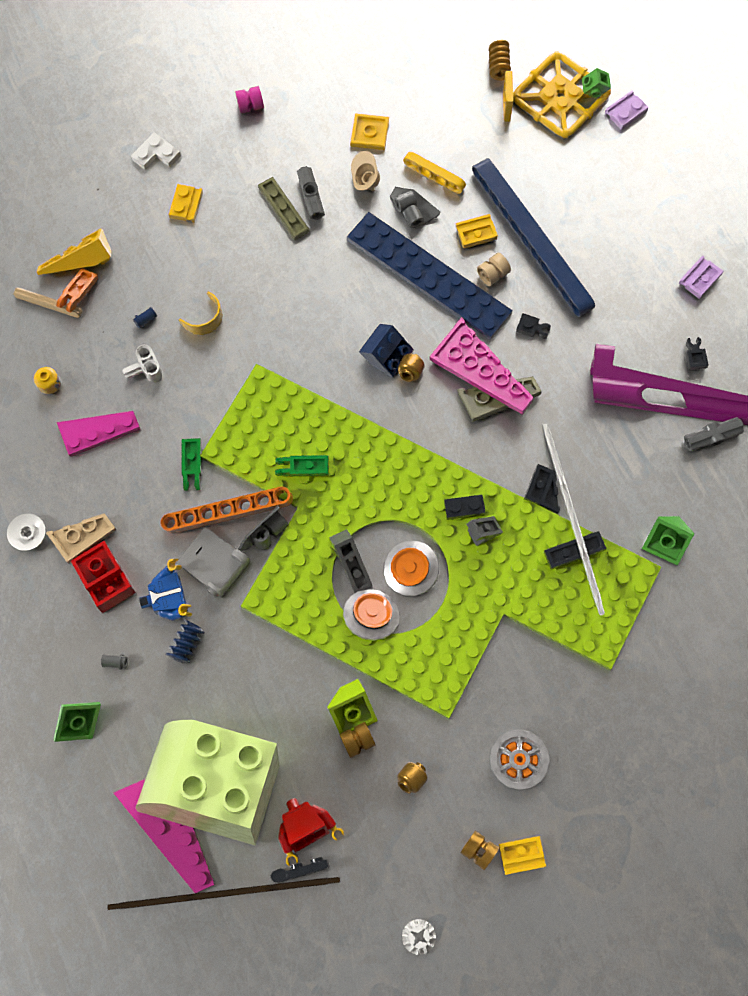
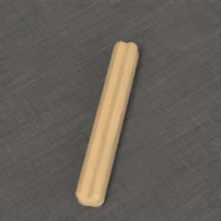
M19 287L15 288L13 293L15 298L79 318L82 314L80 307H76L70 313L66 310L68 303L63 308H59L56 306V299Z

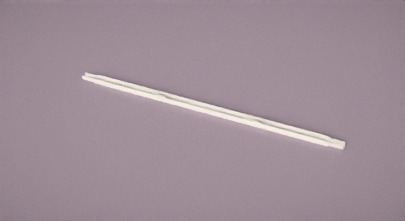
M542 423L599 615H604L605 612L554 441L548 423Z

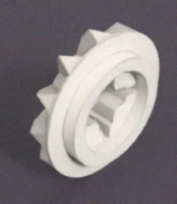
M416 919L405 926L402 933V941L409 952L423 955L434 947L436 933L429 922ZM424 928L423 937L427 943L419 941L414 946L415 937L411 931L419 933Z

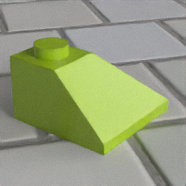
M359 679L340 687L327 706L339 734L348 729L354 731V727L363 722L369 726L378 721Z

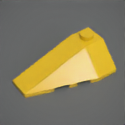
M102 228L82 238V242L78 246L71 245L63 252L64 255H55L38 266L37 274L42 275L95 266L99 263L102 265L108 262L112 251Z

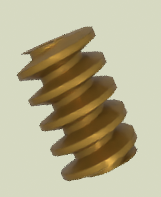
M507 40L493 41L488 47L489 75L497 81H503L505 79V72L511 71L510 43Z

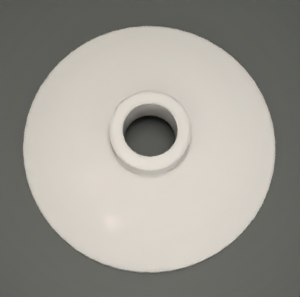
M29 513L15 517L7 529L9 543L20 551H30L37 548L43 542L46 535L44 522L38 516ZM31 531V535L26 537V533Z

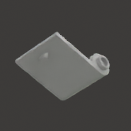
M205 527L176 563L208 587L207 591L216 598L217 596L222 597L251 560L243 552L234 549Z

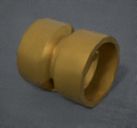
M365 722L355 726L354 731L348 729L339 734L350 758L360 754L361 749L368 750L376 746Z
M475 830L460 853L469 860L475 859V864L485 870L498 852L499 847L491 841L486 842L485 837ZM481 847L485 850L483 855L477 853Z

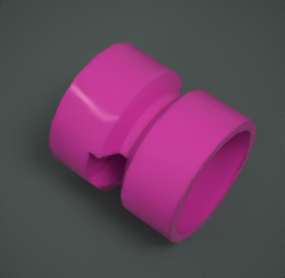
M259 85L250 87L248 91L245 89L235 91L241 114L250 112L252 108L255 111L264 109Z

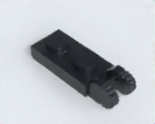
M322 857L310 860L311 864L303 866L302 863L290 866L291 870L286 871L280 868L273 871L270 876L273 882L280 883L329 869V862L327 859L323 860Z

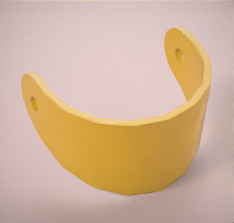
M209 291L207 292L208 297L218 306L217 314L212 320L201 325L189 324L181 318L178 320L187 331L195 335H206L213 332L222 321L223 313L219 300Z

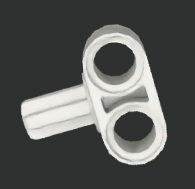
M140 345L136 349L138 363L124 368V376L126 379H129L143 372L149 381L158 382L163 375L159 363L150 346ZM144 354H149L148 357L142 358ZM157 369L154 373H149L150 370Z

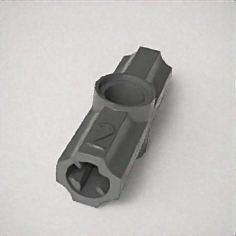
M307 166L301 167L297 170V175L310 219L319 220L325 216L312 168Z
M736 417L722 423L714 422L708 424L702 430L684 436L686 448L691 452L708 445L712 447L721 444L728 438L742 434L744 432L741 419Z

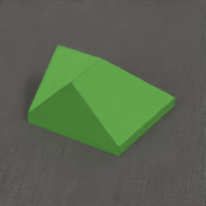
M658 516L642 549L678 566L695 533L679 516Z
M100 702L61 705L53 738L54 742L93 739L101 706Z

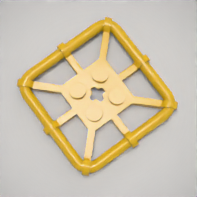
M554 51L536 69H532L529 72V76L514 90L513 101L534 117L536 122L542 123L555 134L565 139L574 134L587 119L589 120L593 117V113L611 95V89L602 94L588 109H585L578 102L582 98L592 97L584 94L583 90L576 84L590 72H588L586 67H581L565 54ZM560 60L578 73L571 81L561 74ZM554 61L556 76L548 82L540 74ZM533 81L544 87L539 93H521ZM558 93H563L565 97H558ZM538 100L545 107L538 112L524 101ZM571 109H574L582 116L568 129L566 114ZM550 110L560 116L561 128L545 117Z

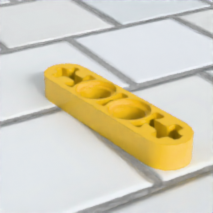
M408 152L403 159L404 164L410 169L457 194L462 193L466 187V183L462 178L414 152Z

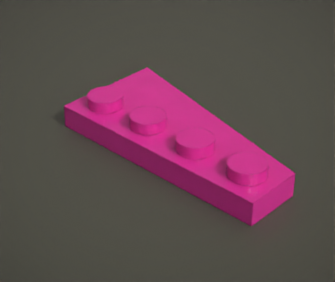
M133 411L57 422L70 457L141 430Z

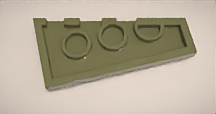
M533 376L516 379L533 398L541 395V389ZM474 386L471 389H457L458 395L472 422L510 408Z

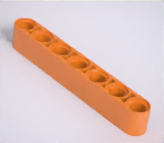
M286 487L272 488L168 513L162 517L161 526L167 532L176 534L272 511L277 506L280 507L279 509L285 508L292 504L293 495ZM282 493L288 494L286 500L279 501V496ZM262 498H269L266 505H260ZM250 502L249 508L242 510V504ZM231 506V512L224 515V508ZM212 511V517L205 519V513ZM193 515V521L187 524V517ZM175 520V525L172 528H168V522Z

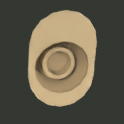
M361 151L356 154L351 163L354 187L360 191H375V187L380 182V173L377 169L374 155L369 151Z

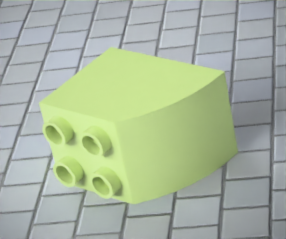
M196 720L169 722L163 727L136 805V810L144 814L256 845L280 767L277 743Z

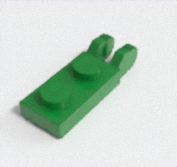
M201 438L182 439L184 491L189 490L188 476H195V489L200 490V476H202Z
M328 455L278 457L275 459L277 465L290 464V468L276 469L275 475L329 476Z

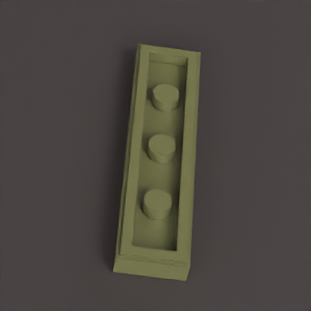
M274 177L258 184L259 190L294 241L310 232L308 226Z

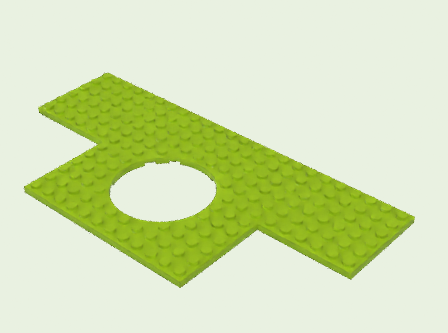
M258 364L254 366L201 453L203 460L263 491L277 487H286L293 495L291 505L297 508L241 604V608L447 719H450L503 615L588 660L611 670L661 569V566L602 537L607 549L589 556L605 612L604 615H599L582 559L551 570L544 555V550L576 539L571 521L533 502L524 500L523 497ZM303 455L329 456V476L275 475L276 469L290 468V464L277 465L275 459L278 457ZM282 493L279 499L282 501L286 500L288 494ZM483 495L485 515L447 520L444 499ZM494 516L503 533L476 546L468 532L467 523L474 519ZM394 521L395 523L410 525L421 530L438 544L443 552L448 568V590L438 611L423 625L407 632L391 634L385 639L375 641L362 639L353 634L346 626L343 617L344 611L340 607L334 593L332 575L337 555L329 537L346 529L353 536L357 531L366 526L369 527L381 522ZM579 526L582 537L593 533Z

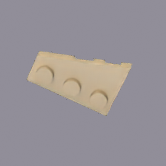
M104 513L82 520V522L71 526H64L56 531L46 532V534L67 563L70 564L71 560L116 531V528Z

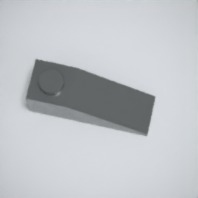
M346 529L329 537L354 593L373 587L353 537Z

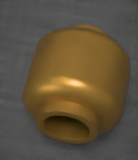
M417 354L405 355L398 366L400 377L408 382L418 380L425 368L424 361Z
M408 762L397 775L398 786L406 793H417L427 781L426 768L418 762L416 764Z

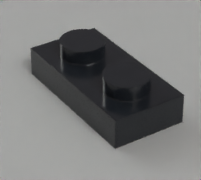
M482 494L444 499L447 520L485 515Z

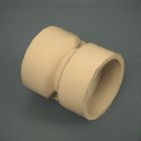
M499 252L490 257L489 262L485 261L477 267L479 277L487 286L493 285L499 281V277L503 278L511 272L509 262Z

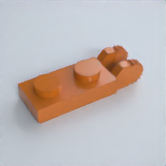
M81 268L62 291L63 293L58 298L56 306L63 308L67 300L70 299L66 310L70 313L73 312L77 304L80 303L96 283L98 275Z

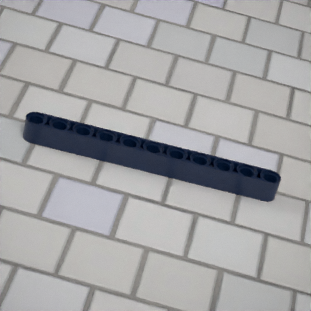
M486 158L473 165L472 172L575 315L580 317L594 309L595 302L493 162Z

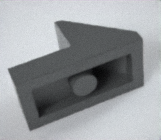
M494 516L474 519L467 523L468 532L476 546L503 533Z

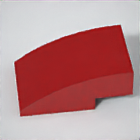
M105 541L71 560L82 583L101 613L106 612L136 593Z

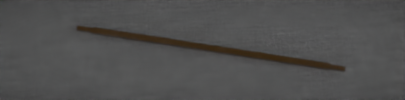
M320 878L108 904L107 909H127L340 883V878Z

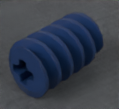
M185 619L184 621L187 625H180L184 632L177 631L176 633L180 639H173L176 646H169L173 653L165 654L180 663L190 662L186 656L194 654L190 650V648H197L194 640L201 641L197 634L205 633L201 627Z

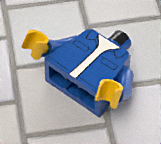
M169 559L167 566L148 585L150 595L139 598L142 609L152 606L156 615L172 621L184 616H192V613L187 612L188 608L192 606L186 604L180 576L175 572V570L182 569L181 565L175 566L176 561L179 559Z

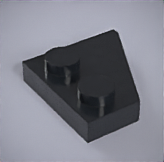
M537 464L524 500L533 502L558 514L560 506H558L556 471Z

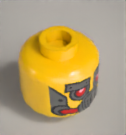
M43 367L37 370L34 375V383L42 393L52 394L60 388V377L54 369Z

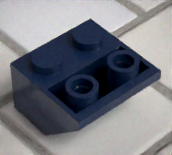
M379 324L359 353L369 364L388 376L394 377L398 372V366L403 357L411 354L414 349L393 325Z

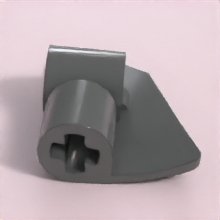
M395 186L390 195L397 210L403 213L411 228L421 226L441 213L414 189Z
M279 506L245 536L238 550H248L252 545L259 550H265L271 546L270 535L272 534L276 537L288 526L286 519L278 513Z

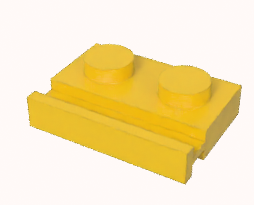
M177 184L168 214L169 218L183 221L189 220L194 223L203 194L202 188L196 189L192 186Z
M490 214L456 223L455 227L463 249L498 239V234Z
M540 836L498 844L505 875L546 867Z

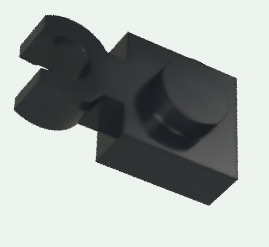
M522 313L516 332L530 337H534V334L537 333L539 337L547 339L548 334L542 330L550 331L551 325L548 323L539 324V318Z
M697 337L696 344H692L690 338L686 341V347L689 350L685 354L689 370L706 369L709 366L706 349H700L702 342L700 337Z

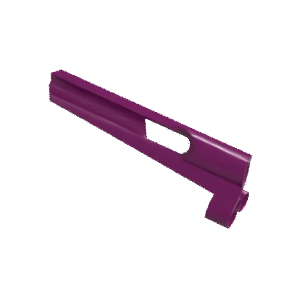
M596 343L590 368V375L593 376L595 403L721 422L738 417L743 425L748 426L747 395L613 365L615 346ZM646 388L680 392L687 408L646 402L642 397V392Z

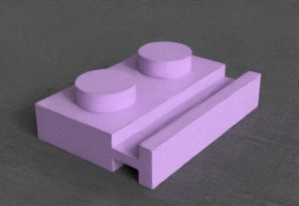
M633 91L624 95L605 110V114H608L610 119L621 130L646 113L649 108L638 96L633 94Z
M704 256L679 281L680 285L683 284L688 291L699 299L724 272L710 260L704 259Z

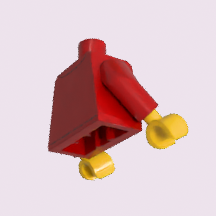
M296 798L290 799L286 803L289 811L282 815L283 822L280 824L278 839L283 852L287 854L286 864L288 866H291L289 857H295L296 863H298L299 857L296 852L330 834L329 830H331V837L334 840H337L334 836L336 830H339L344 836L343 830L335 826L336 822L327 810L317 805L311 806L308 802L299 804Z

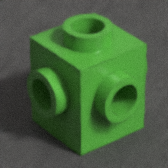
M599 68L594 69L582 78L584 94L595 99L611 89L609 73Z

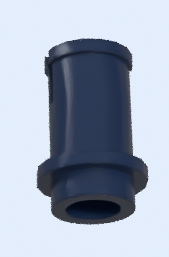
M149 307L140 315H135L133 322L138 328H144V325L153 318H156L157 314L152 307Z

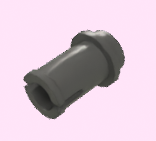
M103 654L101 658L102 667H115L122 670L128 664V658L123 654H120V656Z

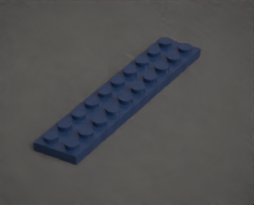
M370 212L362 218L347 236V241L458 318L462 317L465 323L490 340L512 314V309Z

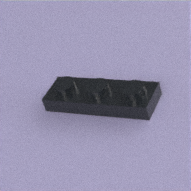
M599 531L583 536L588 557L607 549ZM576 539L544 550V555L551 570L582 559Z

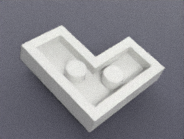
M153 133L131 155V158L144 169L156 157L170 167L181 153L159 135Z

